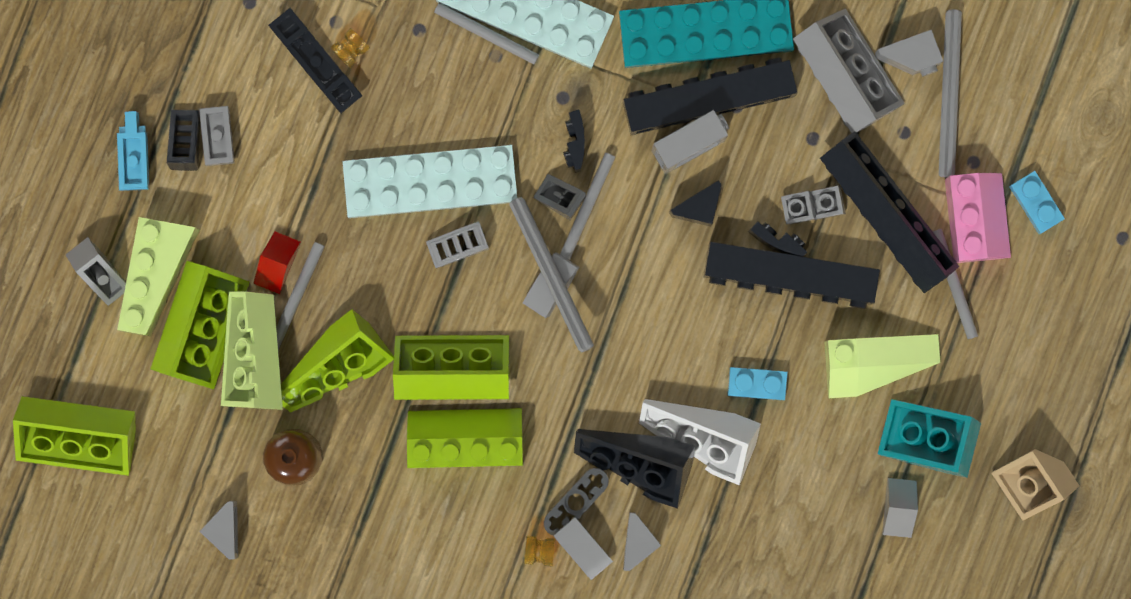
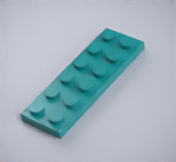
M722 0L619 11L625 68L793 52L794 50L789 0Z

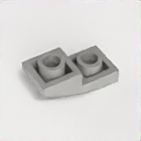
M841 186L781 196L787 225L846 214Z
M555 252L552 258L568 290L579 266ZM540 272L525 297L523 304L544 318L550 317L556 302Z
M576 517L554 535L555 539L591 580L613 562Z

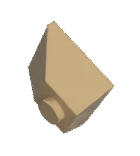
M1037 449L1022 455L991 473L1022 521L1065 500L1079 487L1078 482L1063 461Z

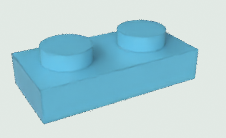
M1036 171L1009 186L1038 234L1045 232L1065 219Z
M730 367L728 396L785 400L787 372Z

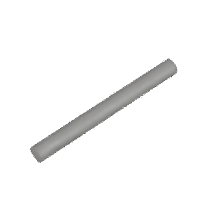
M441 3L437 5L434 13L534 65L538 60L539 54Z
M604 154L561 250L560 255L570 260L615 160V156L611 154Z
M942 229L933 231L949 252ZM955 270L947 277V281L967 339L977 337L978 333Z
M314 242L276 326L278 350L325 247L319 243Z

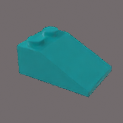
M891 399L877 454L939 472L968 478L981 422L970 416Z

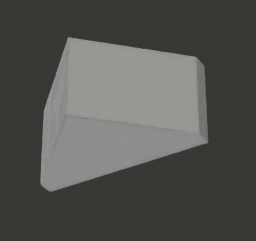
M887 478L882 535L911 538L918 512L917 481Z
M228 501L199 531L228 559L238 558L237 501Z
M629 512L623 564L624 571L633 569L661 546L637 514Z

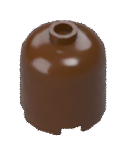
M287 429L275 434L267 442L263 451V464L267 473L275 481L285 485H302L311 481L318 473L323 462L322 449L318 440L310 433L301 429Z

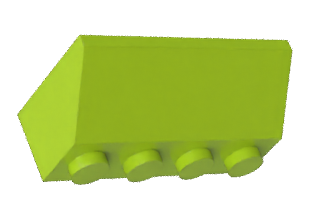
M186 261L150 369L214 389L224 361L229 292H247L250 281L204 265Z
M509 335L395 336L393 363L394 400L509 399Z
M21 396L13 418L16 461L129 476L136 433L135 411Z
M522 408L408 411L407 468L523 466Z

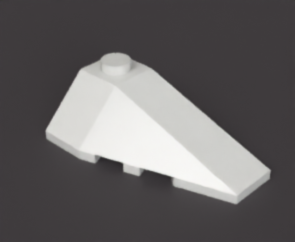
M648 399L643 401L639 424L657 436L669 437L695 446L694 457L707 465L705 470L712 475L740 485L756 446L761 425L735 413Z

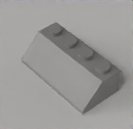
M846 8L815 22L793 38L799 52L805 57L813 70L814 76L823 86L829 100L834 104L845 126L849 128L851 133L854 131L857 133L905 104Z

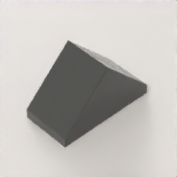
M548 174L533 198L571 221L585 199L586 193Z

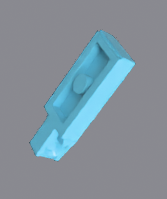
M125 112V127H119V133H117L119 190H149L146 126H140L139 112Z

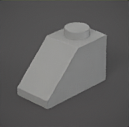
M932 30L882 47L875 52L878 60L911 75L921 73L922 77L937 72V66L943 62Z
M88 237L66 254L75 272L108 306L124 294L126 281Z

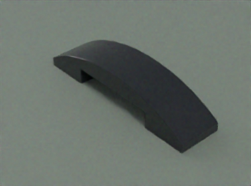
M291 8L287 9L268 25L340 114L363 96Z

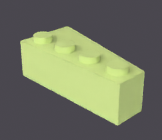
M139 217L117 330L152 336L172 288H174L193 242L200 232L199 229L192 226Z
M229 292L221 406L283 410L273 294Z

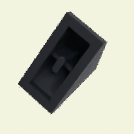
M716 181L669 211L671 217L711 227L722 186L720 181Z

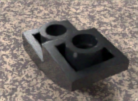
M579 109L569 112V120L565 121L570 138L575 136L576 140L568 142L567 151L563 152L568 168L573 167L575 173L581 172L585 150L584 127Z
M757 221L748 231L761 243L780 253L801 257L807 253L803 248L806 244L796 234L793 233L790 236L786 232L778 240L775 238L777 232L766 222L760 224Z

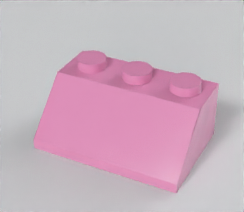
M973 173L953 175L946 178L945 187L953 259L957 263L1011 258L1002 173Z

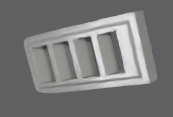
M479 221L426 242L436 269L489 250ZM470 232L475 234L478 243L476 247L472 246L468 235ZM462 235L468 248L465 251H462L457 238ZM451 239L457 252L453 256L447 243ZM442 243L447 257L442 260L436 246Z

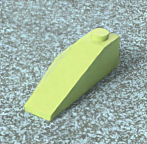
M938 334L840 339L824 342L828 398L857 397L940 363Z

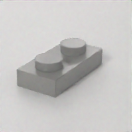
M221 106L199 109L205 165L215 166L235 163L229 107Z

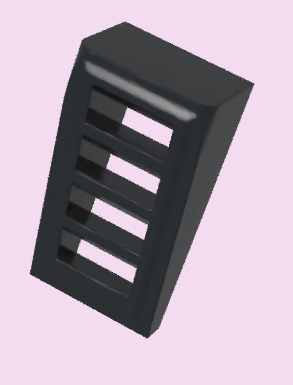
M171 110L166 162L170 170H198L199 110ZM178 121H192V125H178ZM177 133H191V136H177ZM177 144L190 145V148H177Z

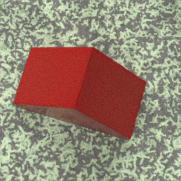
M274 231L260 255L253 284L280 294L301 241Z

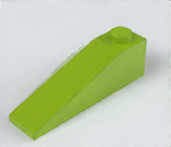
M351 309L325 331L281 383L282 406L291 413L322 399L323 394L337 387L339 390L348 387L347 383L363 377L364 380L372 377L392 362L394 356L372 326Z

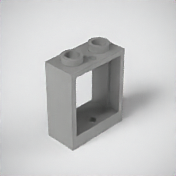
M713 110L653 144L651 151L666 175L723 143L728 136L727 130L729 126L722 114L717 116Z

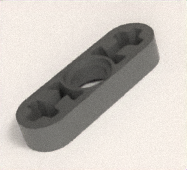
M598 468L588 470L546 515L544 519L545 530L552 536L560 531L558 528L550 529L552 523L549 519L552 516L558 518L563 513L558 510L561 505L578 520L607 488V474ZM590 474L594 476L601 474L603 477L601 483L603 485L601 488L595 486L590 490V493L594 494V496L589 500L586 493L577 488L581 483L585 488L590 484L591 481L588 478ZM572 494L583 496L585 503L582 509L575 511L569 508L568 498ZM568 516L562 521L563 526L570 522Z

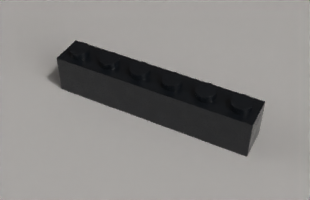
M774 58L765 61L766 66L755 68L754 64H749L737 68L738 72L728 75L727 71H719L710 74L711 79L700 81L699 77H694L682 81L683 85L673 88L671 84H664L655 87L656 92L644 94V90L628 93V98L623 99V107L630 136L695 121L713 110L716 115L793 98L798 92L790 60L782 62V58Z
M855 131L820 157L828 172L838 181L844 193L851 198L860 210L861 215L868 220L877 232L878 237L885 242L896 260L905 268L913 282L923 293L939 284L960 267Z
M710 242L708 244L703 277L709 278V283L714 285L726 286V281L738 283L737 288L754 290V286L765 287V293L782 295V291L794 292L793 297L810 300L811 295L822 297L821 302L838 304L839 300L850 301V307L866 309L867 304L872 305L875 303L880 269Z

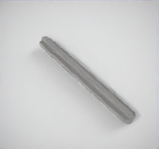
M954 9L948 10L945 13L939 176L944 178L955 175L962 12Z
M522 197L512 200L510 202L512 212L580 352L590 350L594 344L525 200Z

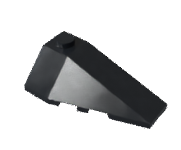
M577 429L574 453L603 471L611 470L621 477L620 481L627 486L629 483H632L644 491L642 495L650 500L678 509L692 468L695 446L669 437Z

